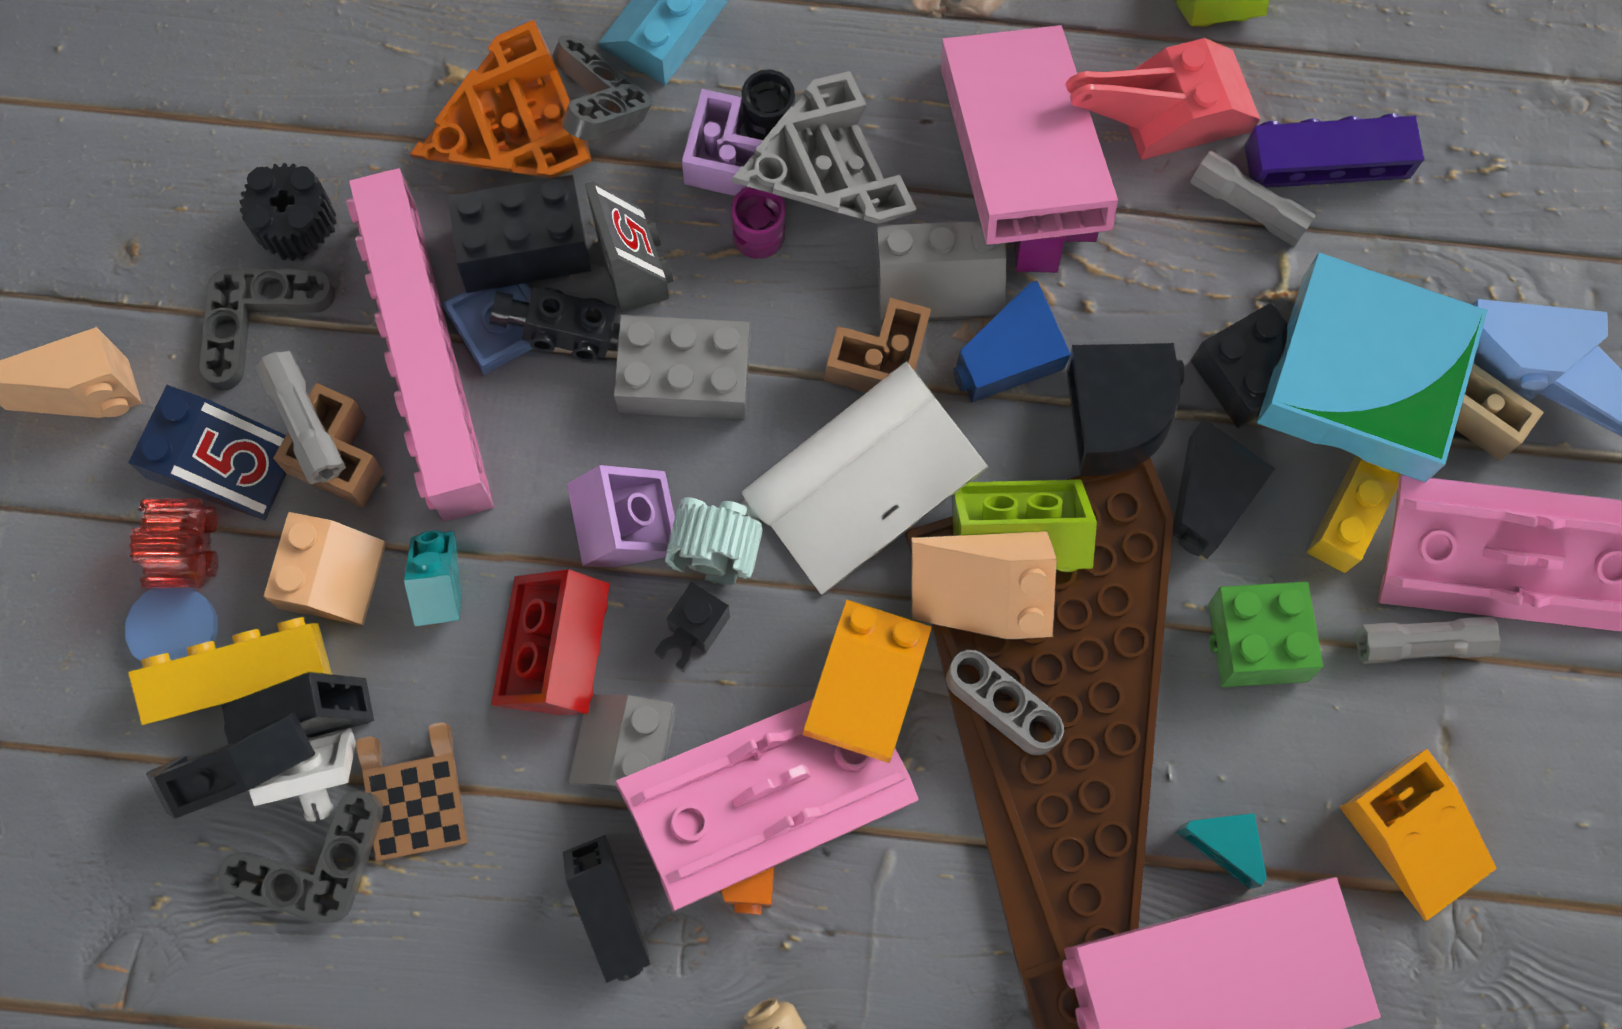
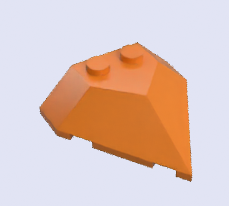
M534 19L494 38L487 48L489 50L487 57L476 71L472 69L447 102L434 120L436 126L424 143L419 141L410 153L412 158L547 178L558 177L592 162L587 140L571 135L562 126V118L571 100Z

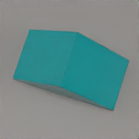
M1255 813L1192 820L1181 825L1176 831L1179 836L1247 888L1260 887L1266 881L1267 876Z

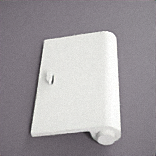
M906 361L742 491L745 500L740 504L747 507L746 514L751 519L762 520L773 528L819 593L824 595L989 466Z

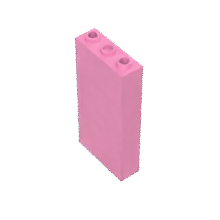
M1062 25L942 38L941 72L986 245L1113 230L1118 198L1090 111L1074 106L1070 99L1071 93L1067 91L1065 86L1066 81L1077 74Z
M1337 877L1314 880L1064 948L1066 960H1063L1062 963L1063 972L1071 989L1075 988L1080 1007L1076 1008V1019L1079 1029H1344L1381 1018Z

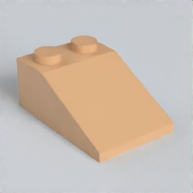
M97 327L0 360V406L5 410L102 418L123 415L128 412L130 407L142 404L128 358Z
M1047 531L912 538V620L1004 639L1053 637L1057 558Z

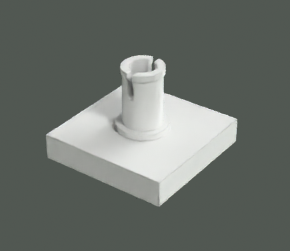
M342 729L308 738L315 755L250 789L249 793L253 805L258 806L299 796L306 821H316L314 813L316 811L319 813L320 820L330 816L334 812V807L330 802L326 788L348 783L356 746L352 729Z

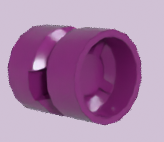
M751 187L741 189L735 195L731 204L733 242L736 248L745 256L754 259L770 257L782 247L785 240V202L782 196Z

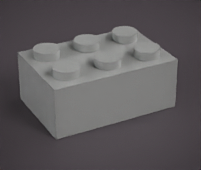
M621 315L614 391L618 413L745 420L750 322Z

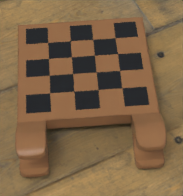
M439 722L429 726V737L434 757L382 767L380 741L377 738L368 736L356 741L365 791L376 795L383 806L382 820L373 843L376 862L468 843L454 757L453 736L449 724Z

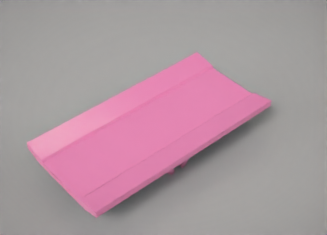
M1399 474L1395 517L1385 574L1382 578L1377 602L1622 632V500L1430 478L1425 483Z
M812 699L616 780L615 784L634 818L674 912L916 803L919 800L896 748L890 763L802 735L813 702Z

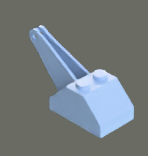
M1477 299L1472 304L1488 310L1474 364L1529 402L1540 394L1622 436V369L1598 346L1599 343L1608 337L1607 312Z

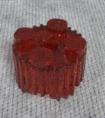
M201 499L140 500L138 510L144 511V516L141 518L142 524H140V528H132V533L130 534V558H132L133 563H141V567H143L142 573L145 577H140L141 587L200 588V586H203V582L206 581L205 577H215L218 570V555L216 551H211L210 547L212 542L210 535L216 532L218 524L215 507L204 506V502Z

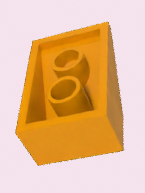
M846 600L802 735L890 763L932 626Z

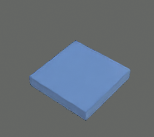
M527 283L466 293L465 290L441 303L445 313L484 376L533 349L530 346V341L521 340L523 327L507 324L506 328L489 324L496 291L513 294V299L529 303L532 291Z

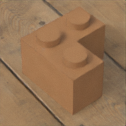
M890 298L879 337L837 326L826 366L824 381L867 393L906 361L915 371L931 308Z
M315 383L308 397L324 430L332 437L346 468L339 473L338 477L330 481L310 485L364 509L384 473V470L372 454L351 446L366 416L354 399ZM288 432L273 459L287 475L308 483L295 456L294 442Z

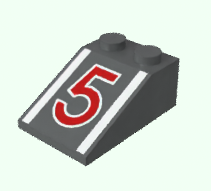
M594 181L585 183L597 240L621 313L669 299L667 283L673 282V276L667 258H658L655 247L660 246L661 241L655 222L647 223L642 208Z

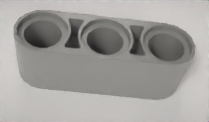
M966 650L954 657L946 674L948 688L1025 752L1039 756L1048 753L1060 742L1064 734V725L1061 717L1053 709L984 654L975 650ZM961 665L975 667L980 676L979 682L975 684L962 682L958 677L957 668ZM998 693H1006L1011 696L1015 703V711L1011 713L998 711L994 706L993 696ZM1038 721L1046 724L1051 732L1050 741L1043 743L1034 740L1029 731L1030 723Z

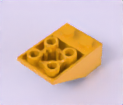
M1428 749L1408 756L1339 806L1424 921L1431 919L1497 869L1457 787Z

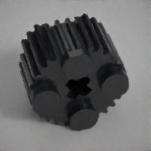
M283 163L281 167L273 164L272 169L268 166L256 167L248 174V184L244 185L246 191L241 192L243 199L239 200L242 206L240 212L247 227L265 250L269 249L271 254L277 252L282 260H286L287 257L291 261H294L296 257L304 260V256L310 253L311 248L316 250L318 249V243H325L324 236L329 237L330 233L335 232L333 225L337 224L332 203L322 184L308 167H297L293 163L290 167L286 163Z

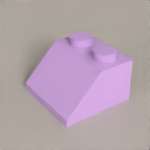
M599 465L567 483L583 566L617 568L666 557L675 516L665 471Z

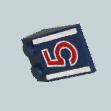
M166 385L128 463L146 479L265 521L287 475L273 459L286 435L209 399Z

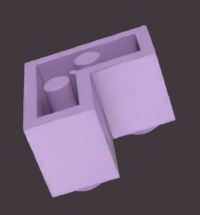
M701 89L682 159L684 185L733 196L741 189L747 187L731 182L732 177L741 166L743 167L753 156L755 149L763 140L739 135L743 123L742 97Z

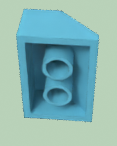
M631 0L599 41V48L666 86L729 0Z

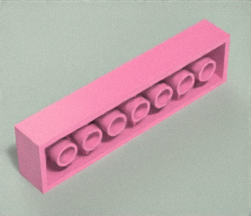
M400 168L350 180L349 183L353 197L347 198L346 203L353 224L357 223L360 233L359 236H355L361 259L366 261L369 274H365L366 284L372 300L376 299L379 312L374 313L381 338L386 339L389 351L384 352L390 376L395 377L399 391L394 392L396 405L400 416L405 417L410 430L404 432V437L411 458L415 457L420 470L414 473L420 497L425 498L430 511L436 509L444 522L493 509L494 504L413 197Z

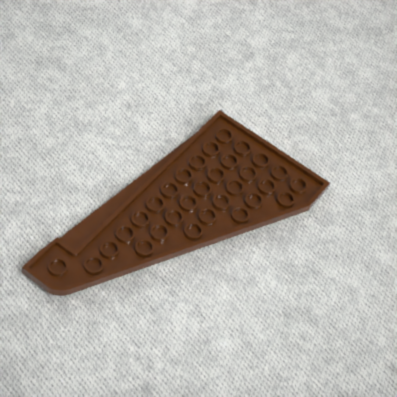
M1151 458L1130 470L1101 476L1079 475L1067 479L1082 480L1097 521L1093 569H1078L1074 572H1062L1056 569L1053 637L1004 639L931 624L945 681L947 671L956 655L966 650L978 651L1053 709L1061 717L1064 725V734L1060 742L1053 749L1040 756L1031 755L954 695L947 685L1030 1020L1034 1029H1079L1076 1019V1008L1080 1007L1075 988L1071 989L1063 972L1062 963L1063 960H1066L1064 948L1139 928L1174 514ZM953 516L907 530L904 536L911 555L912 538L954 536ZM961 665L957 668L958 677L962 682L966 684L979 682L980 676L975 667ZM998 693L993 696V703L998 711L1002 713L1015 711V703L1011 696L1006 693ZM1038 721L1030 723L1029 731L1034 740L1043 743L1050 741L1051 732L1046 724Z

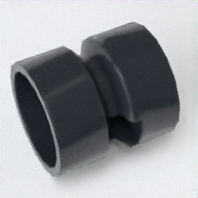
M772 69L760 70L751 74L744 82L741 90L743 129L748 137L764 140L789 108L795 105L794 86L790 79L782 72Z

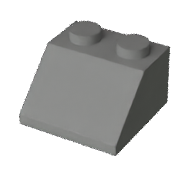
M593 695L590 701L589 712L583 715L569 784L620 793L615 784L616 780L665 761L676 714L673 703L632 695Z

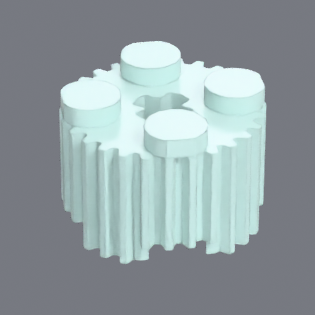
M685 497L681 499L676 511L666 551L665 563H667V566L672 567L673 570L684 572L686 565L688 568H692L699 573L706 574L705 580L714 584L733 585L736 583L737 576L744 579L751 578L763 531L762 524L757 520L751 519L749 516H745L747 507L733 501H722L720 508H717L714 505L707 506L701 500Z

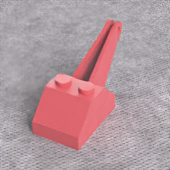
M1206 38L1166 47L1133 70L1111 72L1084 71L1073 75L1065 83L1067 91L1071 93L1070 99L1074 106L1128 125L1141 160L1252 132L1253 128L1260 121L1233 50Z

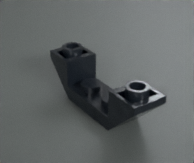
M291 713L255 728L236 742L189 761L184 756L152 769L146 775L166 813L177 819L249 791L315 755V752L295 713Z

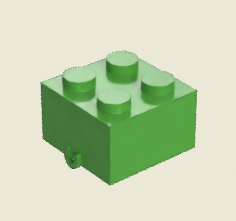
M1308 582L1221 586L1208 603L1213 632L1209 637V648L1211 653H1216L1221 687L1309 682L1324 667Z

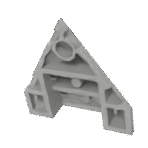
M850 71L814 79L805 89L801 98L793 107L789 108L755 149L753 156L743 167L741 166L731 180L733 183L876 224L913 215L917 211L901 176L896 175L884 178L858 125L866 103Z

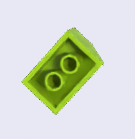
M1081 479L969 482L952 495L954 536L1047 531L1057 558V570L1074 572L1078 569H1093L1097 521Z

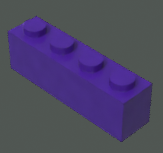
M1395 113L1386 114L1379 118L1360 119L1358 116H1348L1335 121H1320L1319 119L1311 118L1299 123L1288 124L1268 121L1256 125L1244 145L1249 176L1265 188L1410 179L1425 160L1416 115L1400 116Z

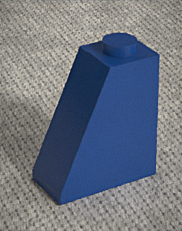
M1038 280L1029 283L960 350L953 373L960 391H967L972 403L1065 369L1071 353Z

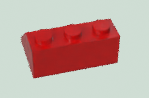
M570 569L514 576L491 701L492 706L554 715L588 714L590 701L593 697V682L597 658L601 650L600 640L604 616L608 608L607 598L610 583Z

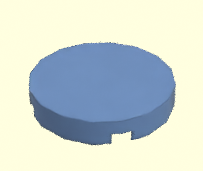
M178 583L159 585L143 593L131 606L125 621V641L131 654L140 662L142 659L164 653H169L171 660L188 656L187 647L209 641L215 642L218 635V616L212 603L196 589Z

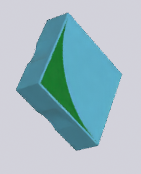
M1319 252L1303 275L1287 326L1285 350L1279 363L1273 370L1257 423L1314 444L1328 445L1346 450L1365 462L1426 483L1446 464L1488 310Z

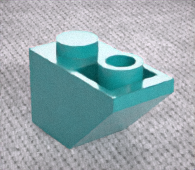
M429 530L418 536H411L404 584L415 626L460 620L462 593L455 531L441 532Z

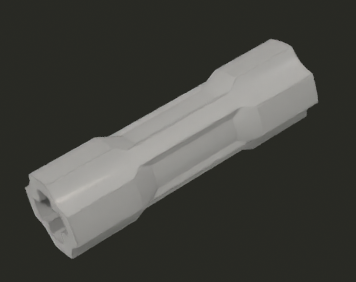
M1209 151L1190 181L1191 184L1212 197L1225 200L1259 221L1270 233L1293 247L1296 246L1316 216L1291 199L1282 198L1240 172L1236 165L1213 151Z
M275 351L262 357L261 361L254 367L268 397L276 404L294 442L295 456L308 483H325L338 477L339 473L346 466L332 437L324 430L306 392V381L291 351Z
M1493 617L1460 618L1448 622L1398 624L1395 622L1362 624L1361 628H1357L1355 640L1358 657L1362 664L1397 662L1401 659L1456 656L1459 658L1493 656L1494 653H1499L1501 645L1498 623Z

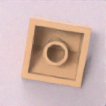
M288 512L263 597L277 609L363 626L386 542L332 520Z

